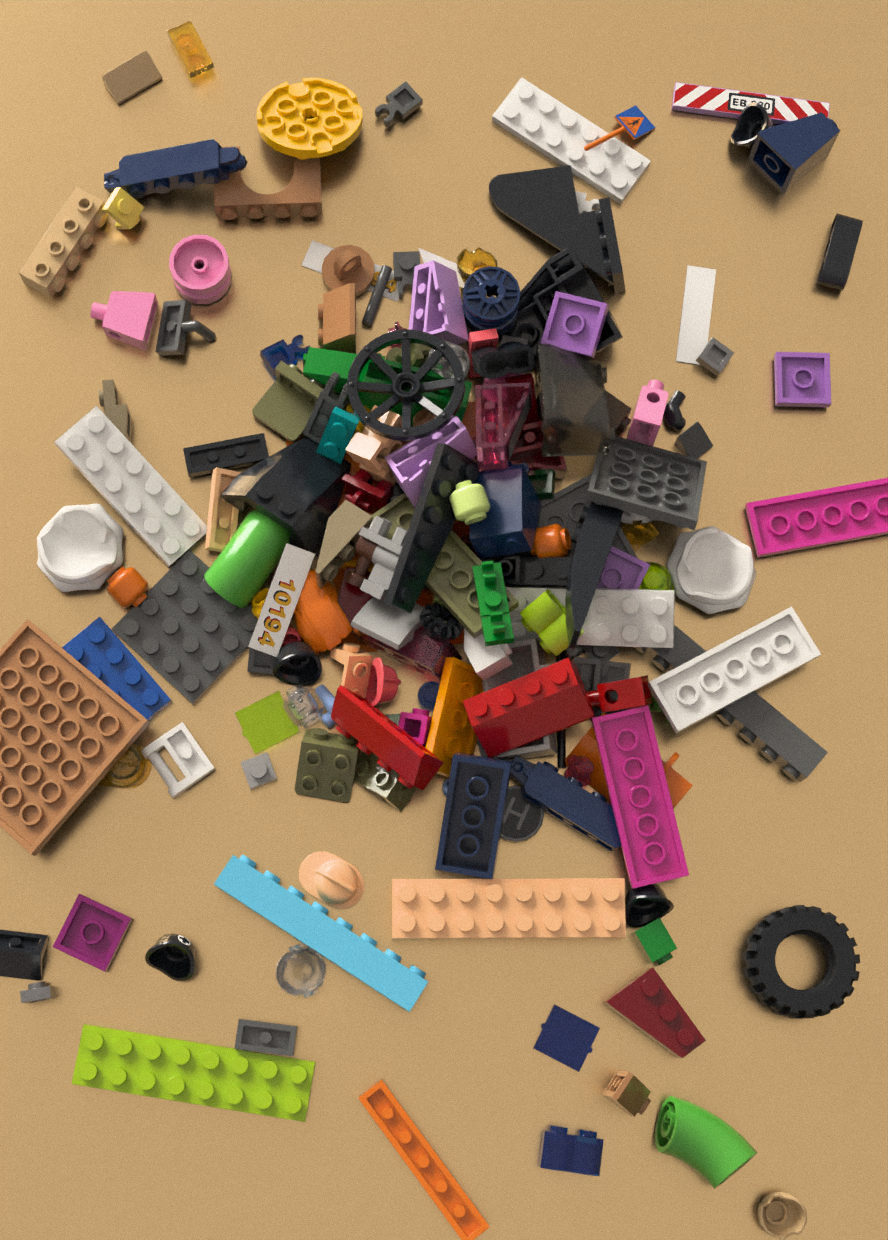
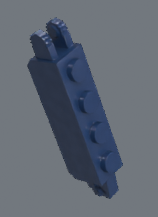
M210 139L123 156L119 161V169L104 174V188L109 193H112L115 188L121 187L133 198H142L152 193L164 194L179 188L191 189L195 185L217 184L222 180L229 179V173L244 170L248 162L245 159L246 157L235 146L222 148L218 142Z
M517 756L513 759L510 776L522 785L521 793L523 798L542 808L551 816L608 851L617 850L622 847L612 806L606 803L607 799L597 792L589 793L582 788L583 784L570 776L565 778L558 773L559 769L549 762L544 761V763L538 761L534 764Z

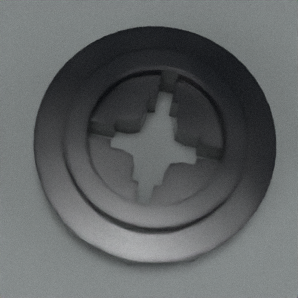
M437 602L432 605L426 604L420 613L422 626L437 638L444 640L456 639L464 628L445 606H441Z

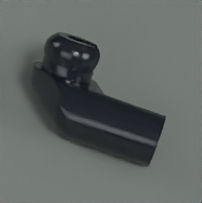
M674 390L666 403L663 415L668 426L678 431L683 429L686 424V420L682 417L683 415L679 409L686 396L681 391Z

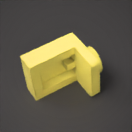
M117 187L102 210L117 221L115 227L120 230L135 227L140 221V214L144 207L121 187Z

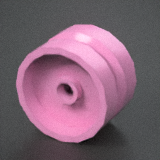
M192 235L183 238L174 246L169 258V268L176 290L185 300L194 304H209L218 301L227 293L231 285L232 272L226 250L217 239L207 235Z

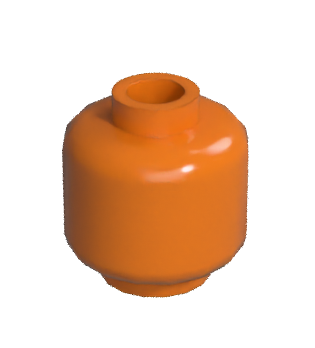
M558 523L537 528L533 548L530 551L532 556L537 555L539 558L567 557L568 551L572 549L571 536L568 529H563Z
M122 566L107 580L109 584L107 587L108 594L123 608L131 604L137 607L148 597L144 593L148 589V582L133 567L125 569Z

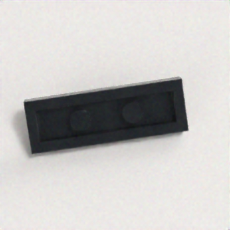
M264 433L183 448L189 477L212 473L216 467L230 470L255 465L269 457Z

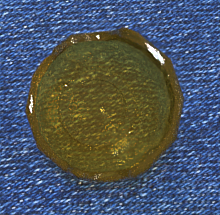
M480 247L474 251L463 249L457 257V272L463 283L467 281L472 273L480 268L488 266L498 267L497 260L492 253L484 251Z

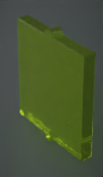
M279 691L235 712L243 729L242 735L247 737L255 755L299 733V729L291 716L292 709L287 708Z

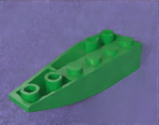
M309 347L302 374L323 386H326L333 372L340 374L339 382L333 391L341 394L342 388L347 383L350 367L357 354ZM383 359L397 374L402 373V363ZM371 360L366 363L359 377V382L393 383ZM411 366V373L415 374L420 368ZM430 371L420 383L454 377ZM465 381L464 398L458 412L454 416H457L461 422L467 408L472 382ZM407 388V389H405V390H403V391H404V392H408V391H410L411 389ZM454 388L421 393V395L444 410L451 400ZM358 392L362 405L372 410L374 405L379 406L394 395ZM416 402L411 403V427L413 417L418 411L423 409ZM398 403L389 411L397 413L402 417L403 403Z

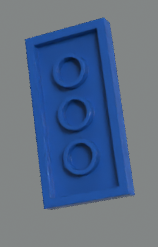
M98 617L62 647L148 721L172 702L101 617Z

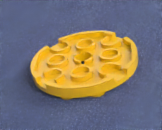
M302 78L303 83L292 85L285 82L270 90L260 101L257 109V125L262 139L273 150L300 160L325 157L344 151L354 142L362 129L363 112L362 107H360L357 101V96L347 87L331 80Z

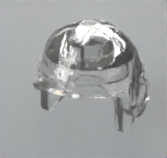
M303 943L289 947L290 952L281 956L275 967V979L279 987L285 993L292 996L304 995V998L318 994V989L322 986L326 974V964L323 958L314 949L304 947Z

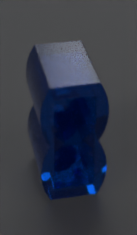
M550 1125V1131L543 1130L538 1167L592 1176L600 1175L604 1139L597 1138V1132L580 1129L579 1135L567 1133V1127Z

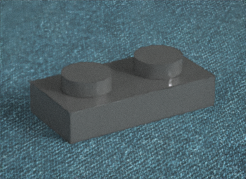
M239 1019L234 1049L294 1056L298 1026Z

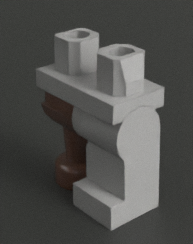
M375 516L370 527H362L359 532L361 536L355 545L359 558L355 570H349L344 580L375 598L384 601L408 530L397 526L391 539L387 535L393 523L385 518ZM371 563H373L375 565L372 569L369 578H367L364 575L366 574Z

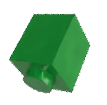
M660 918L631 933L648 964L656 961L659 966L673 958L671 952L676 950L677 947Z

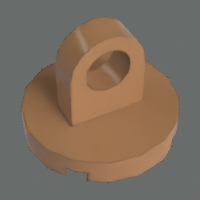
M353 245L339 246L331 250L324 258L322 277L328 290L332 291L348 283H355V294L357 297L365 293L373 283L375 275L374 262L369 253L361 247Z

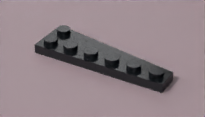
M437 443L384 600L385 604L404 613L411 614L456 521L449 501L450 494L456 490L455 485L460 482L471 480L473 484L478 478L482 466L446 443Z

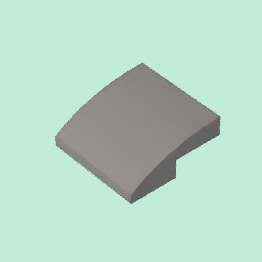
M373 596L354 617L351 626L399 650L413 640L415 630L422 626L420 613L424 607L416 603L411 614L404 613Z

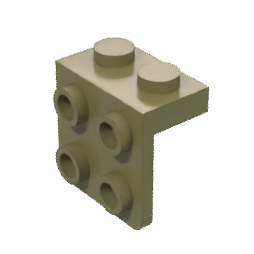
M281 361L275 368V382L252 409V413L255 418L290 442H296L302 435L324 386L303 376L302 371L295 365H287Z
M322 728L306 729L301 742L295 792L306 796L348 802L351 799L356 763L360 748L356 746L358 740L352 735L350 738H347L341 733H328Z
M362 751L357 759L354 782L380 795L391 806L402 811L411 800L417 787L413 786L412 789H409L398 780L400 774L393 769L391 772H388L377 763L378 756L373 752L368 755Z

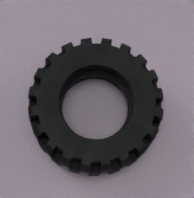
M795 905L770 913L753 927L752 935H749L745 942L747 949L746 952H743L742 961L746 962V969H743L744 977L750 981L749 989L752 994L758 995L760 998L759 1002L764 1007H770L773 1009L772 1012L788 1016L789 1018H814L831 1013V1010L838 1009L844 1004V998L851 996L854 991L852 987L853 981H858L860 972L856 971V964L860 963V954L855 955L853 947L857 946L854 937L849 938L846 933L849 929L844 923L839 924L836 921L837 917L830 912L824 913L819 907ZM801 934L809 936L818 943L823 951L825 972L820 983L811 989L797 990L791 988L781 979L777 972L775 964L777 948L785 938L791 935Z

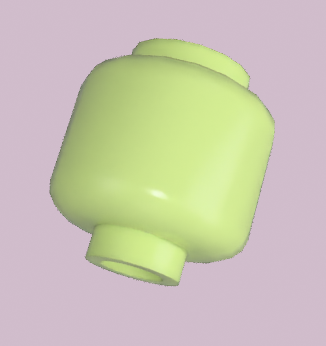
M471 480L455 485L456 490L449 497L455 518L459 521H464L466 525L485 519L487 517L486 513L490 509V503L484 487L480 484H472Z

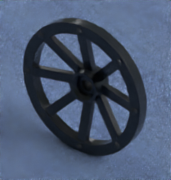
M397 330L375 338L357 354L349 370L347 391L352 409L365 427L385 438L409 441L421 439L438 432L454 418L464 398L465 378L463 367L457 354L442 339L419 330ZM402 343V373L397 374L377 352L391 345ZM410 343L422 344L435 350L415 374L411 373ZM444 357L453 371L454 378L420 383L438 361ZM371 360L393 383L359 382V377L366 363ZM407 388L411 389V390L408 391V392H404V391H403V390H405V389H407ZM454 388L451 400L444 410L421 395V393ZM358 392L394 395L368 413L359 399ZM416 402L434 415L435 418L425 424L411 427V403ZM398 403H403L402 427H393L377 420Z

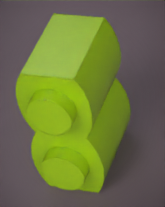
M547 589L520 612L523 617L521 623L529 632L535 631L541 638L539 643L548 654L553 653L557 656L569 646L566 628V609L558 598ZM583 628L581 630L580 636L585 632Z

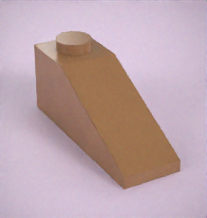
M618 1070L602 1094L633 1117L636 1116L637 1112L642 1115L651 1102L647 1098L651 1091L629 1071Z

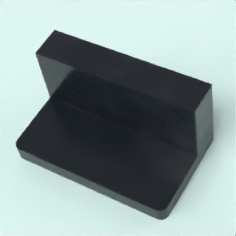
M0 930V976L40 981L42 978V959L48 945V935Z

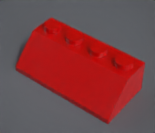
M570 658L463 700L471 726L488 758L496 757L595 717L577 666Z
M342 685L338 687L330 717L338 724L336 729L347 738H350L351 735L358 740L356 746L366 754L370 755L373 752L378 756L377 763L385 770L391 772L393 769L400 774L398 780L409 789L415 786L424 790L444 762L362 696Z

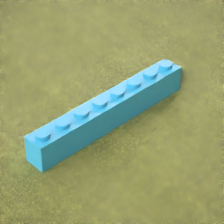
M242 854L240 859L234 855L231 857L215 881L214 885L406 1011H411L428 983L424 979L426 976L425 972L414 965H411L408 969L399 963L402 959L399 955L389 949L385 953L375 947L377 941L365 933L361 937L351 932L353 928L351 924L340 917L334 921L327 916L328 909L315 901L311 906L302 900L305 896L302 892L292 886L288 890L278 884L281 879L268 870L264 874L254 869L257 863Z

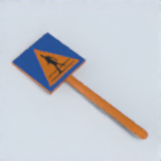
M635 105L614 117L622 126L621 128L586 145L584 150L588 151L625 131L635 140L655 130L656 127Z

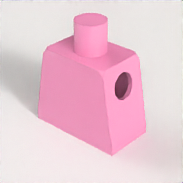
M113 291L110 294L108 305L95 302L92 304L91 318L103 321L102 327L108 337L141 350H147L158 308V301L155 293Z
M650 380L647 386H642L626 439L653 446L661 426L669 395L667 391L663 390L664 384L661 381Z

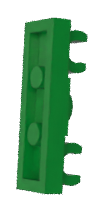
M492 560L481 562V565L472 566L485 647L514 643L501 562L493 563Z

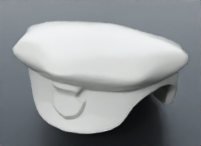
M100 504L64 506L43 527L37 537V565L61 592L99 589L123 563V529Z
M714 526L680 533L667 561V569L673 581L677 597L706 614H714L742 607L748 599L756 578L751 548Z

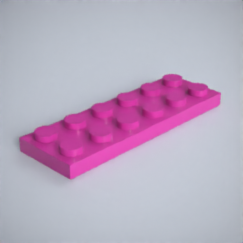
M888 478L747 503L745 508L757 558L888 534Z
M649 706L591 718L631 888L634 889L689 876Z

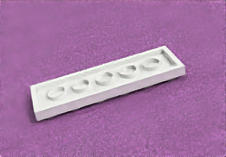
M524 78L518 81L492 115L494 123L561 166L571 165L574 175L619 204H622L650 166L651 160L615 137L585 151L584 147L609 133Z
M97 406L54 442L59 450L168 567L207 533V525Z
M506 586L519 601V607L510 612L514 642L532 638L540 641L541 638L535 631L529 632L521 623L523 617L520 612L547 589L565 607L566 587ZM596 588L582 627L585 632L578 638L576 645L673 648L675 590Z
M790 607L650 681L647 686L677 734L818 658L821 653L794 609Z

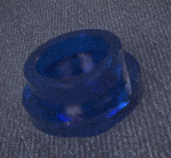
M430 681L424 683L419 688L418 701L424 708L434 710L440 686L439 683Z

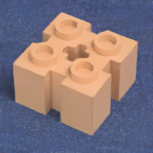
M374 405L370 412H372L378 406ZM391 411L377 419L386 425L402 427V417ZM364 426L362 433L356 432L345 450L355 462L360 463V469L372 475L374 481L379 482L384 479L394 486L396 479L384 457L414 440L400 441L385 438Z

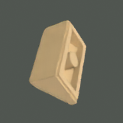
M144 50L103 74L102 79L105 87L119 105L160 81L162 76L148 52Z

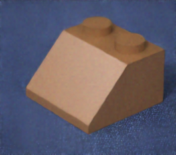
M348 283L324 293L323 304H318V320H323V329H318V345H323L324 349L356 354L355 283Z

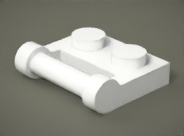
M183 722L141 751L144 758L151 761L169 787L168 793L173 799L215 770ZM164 747L185 775V778L178 782L158 753Z

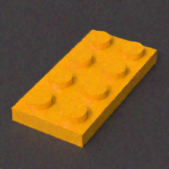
M446 657L425 748L444 762L437 773L448 778L450 777L453 754L458 752L474 755L477 736L471 726L463 700L483 693L482 678L475 672L473 666L455 657Z

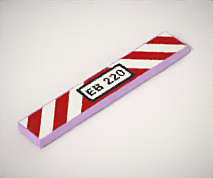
M676 82L672 110L739 119L743 109L747 105L756 102L766 109L773 124L781 125L821 112L828 118L830 103Z

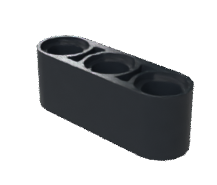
M836 214L817 279L818 284L843 291L850 273L863 220Z

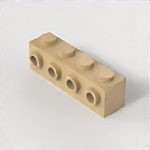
M78 187L74 189L19 272L25 285L51 299L56 292L61 291L65 284V277L70 270L73 271L77 267L79 256L84 249L90 247L94 233L107 220L108 214L102 210L105 206L104 201Z

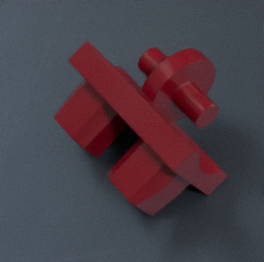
M360 469L354 476L346 473L341 479L346 484L345 500L367 512L371 508L378 511L386 506L394 493L392 484L384 479L380 480L375 487L372 486V475L363 469Z

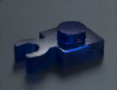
M302 335L295 336L289 345L282 339L260 351V357L274 377L276 376L275 368L281 361L287 365L293 364L296 366L298 362L296 357L303 358V354L308 353L310 345L305 348L297 346L303 343L304 337Z

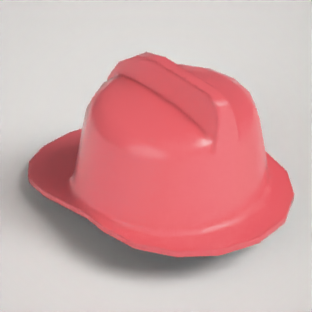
M375 658L372 661L365 697L373 706L391 702L397 694L398 686L402 684L401 680L397 677L396 671L390 666L383 665L380 658Z

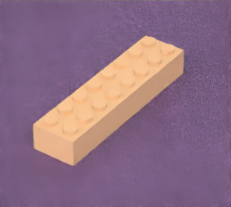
M624 878L392 879V940L623 939L626 937Z

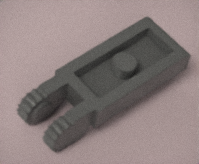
M333 372L325 388L320 392L303 431V435L318 444L321 441L335 406L345 410L348 404L347 383L342 388L340 396L332 392L340 378V374Z

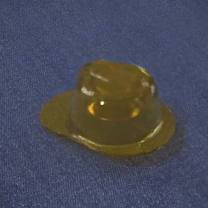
M132 744L98 784L122 788L136 787L148 778L151 771V761L144 758L141 753L143 750L141 746Z

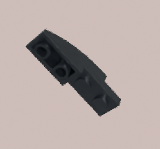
M502 555L480 560L482 562L492 560L493 563L501 562L505 586L567 587V577L572 557L539 558L522 557L521 555Z

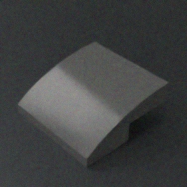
M574 657L573 662L577 666L586 692L597 690V684L630 678L631 663ZM616 691L611 692V698L614 701L618 700ZM601 707L592 708L595 716L603 714ZM626 709L609 711L605 713L608 715L612 713L625 711Z

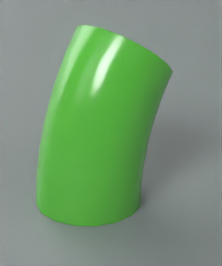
M258 510L249 512L220 555L204 574L206 582L216 593L230 603L242 608L247 607L280 562L286 543L290 544L291 532Z
M673 1096L666 1098L661 1106L655 1127V1145L657 1150L691 1166L714 1189L724 1183L758 1153L733 1127L702 1107Z

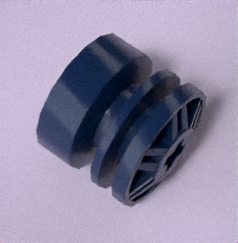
M488 266L476 270L465 282L462 308L465 323L471 331L496 328L498 336L513 327L517 320L520 288L518 281L510 272L500 267Z

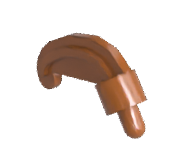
M352 627L354 637L361 644L367 645L368 642L362 636L368 635Z

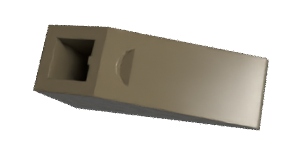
M345 500L328 518L316 567V579L319 588H322L327 582H331L336 577L340 567L345 562L348 563L353 559L356 554L355 545L361 536L359 535L361 528H369L373 521L371 515L348 500Z

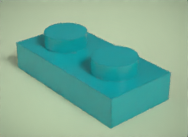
M335 406L316 452L341 464L346 454L345 449L349 445L360 421L357 416Z

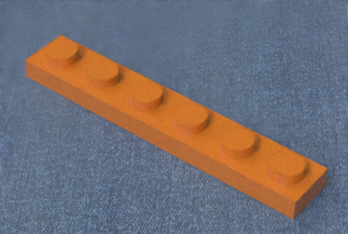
M380 1080L362 1094L358 1099L461 1240H474L490 1226L383 1080Z

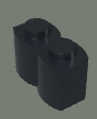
M507 342L498 348L483 346L471 352L473 371L484 378L495 379L504 376L508 372L522 374L535 368L533 348L521 342Z

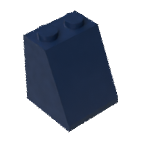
M822 112L767 128L758 133L748 159L785 194L829 155L840 133V129L832 119L827 118Z
M523 464L480 471L478 478L473 484H480L484 487L490 503V509L486 513L487 517L485 519L470 524V541L479 559L532 551L542 504Z

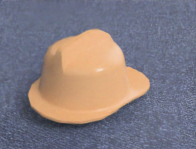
M325 851L315 852L308 855L301 863L299 880L302 887L309 894L327 905L337 909H347L354 906L362 898L364 879L361 873L353 865L336 855Z

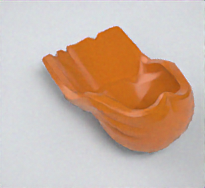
M310 569L293 616L298 634L318 655L327 649L332 650L341 643V638H346L351 633L353 628L338 603L335 587L330 582H327L322 588H319L317 586L316 570Z

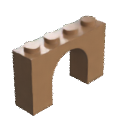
M293 157L294 172L290 183L283 190L274 194H260L248 188L242 180V170L229 173V179L214 184V206L217 218L222 217L226 220H232L237 217L259 219L263 216L286 218L290 215L313 217L317 214H323L321 158L300 160Z

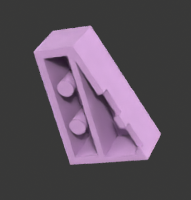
M434 260L415 266L409 330L430 333L442 339L449 346L468 341L456 271Z
M457 416L438 432L414 440L384 457L397 483L414 508L417 505L437 443H446L471 459L478 454L466 427Z

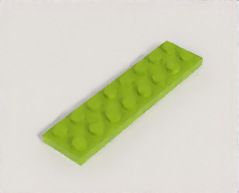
M83 1024L72 1084L306 1122L316 1062Z

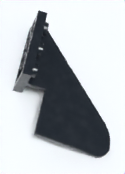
M571 165L501 174L495 176L490 181V196L495 206L503 214L560 251L571 246L586 268L608 281V286L614 285L615 294L626 292L610 198L599 199V210L579 214Z

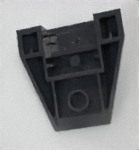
M571 246L548 259L521 290L517 320L513 327L503 334L530 341V347L533 348L535 367L583 356L541 344L556 291L605 303L591 276ZM609 308L596 352H600L623 338Z
M304 436L237 475L221 493L220 497L242 512L251 505L291 532L289 538L291 545L315 554L322 546L328 518L338 508L345 487V483L341 479L346 473L349 474L352 464L344 459L340 464L317 453L316 450L319 444Z

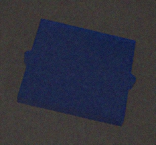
M554 1004L546 1022L541 1024L542 1030L533 1049L579 1072L587 1054L593 1051L591 1046L600 1028Z

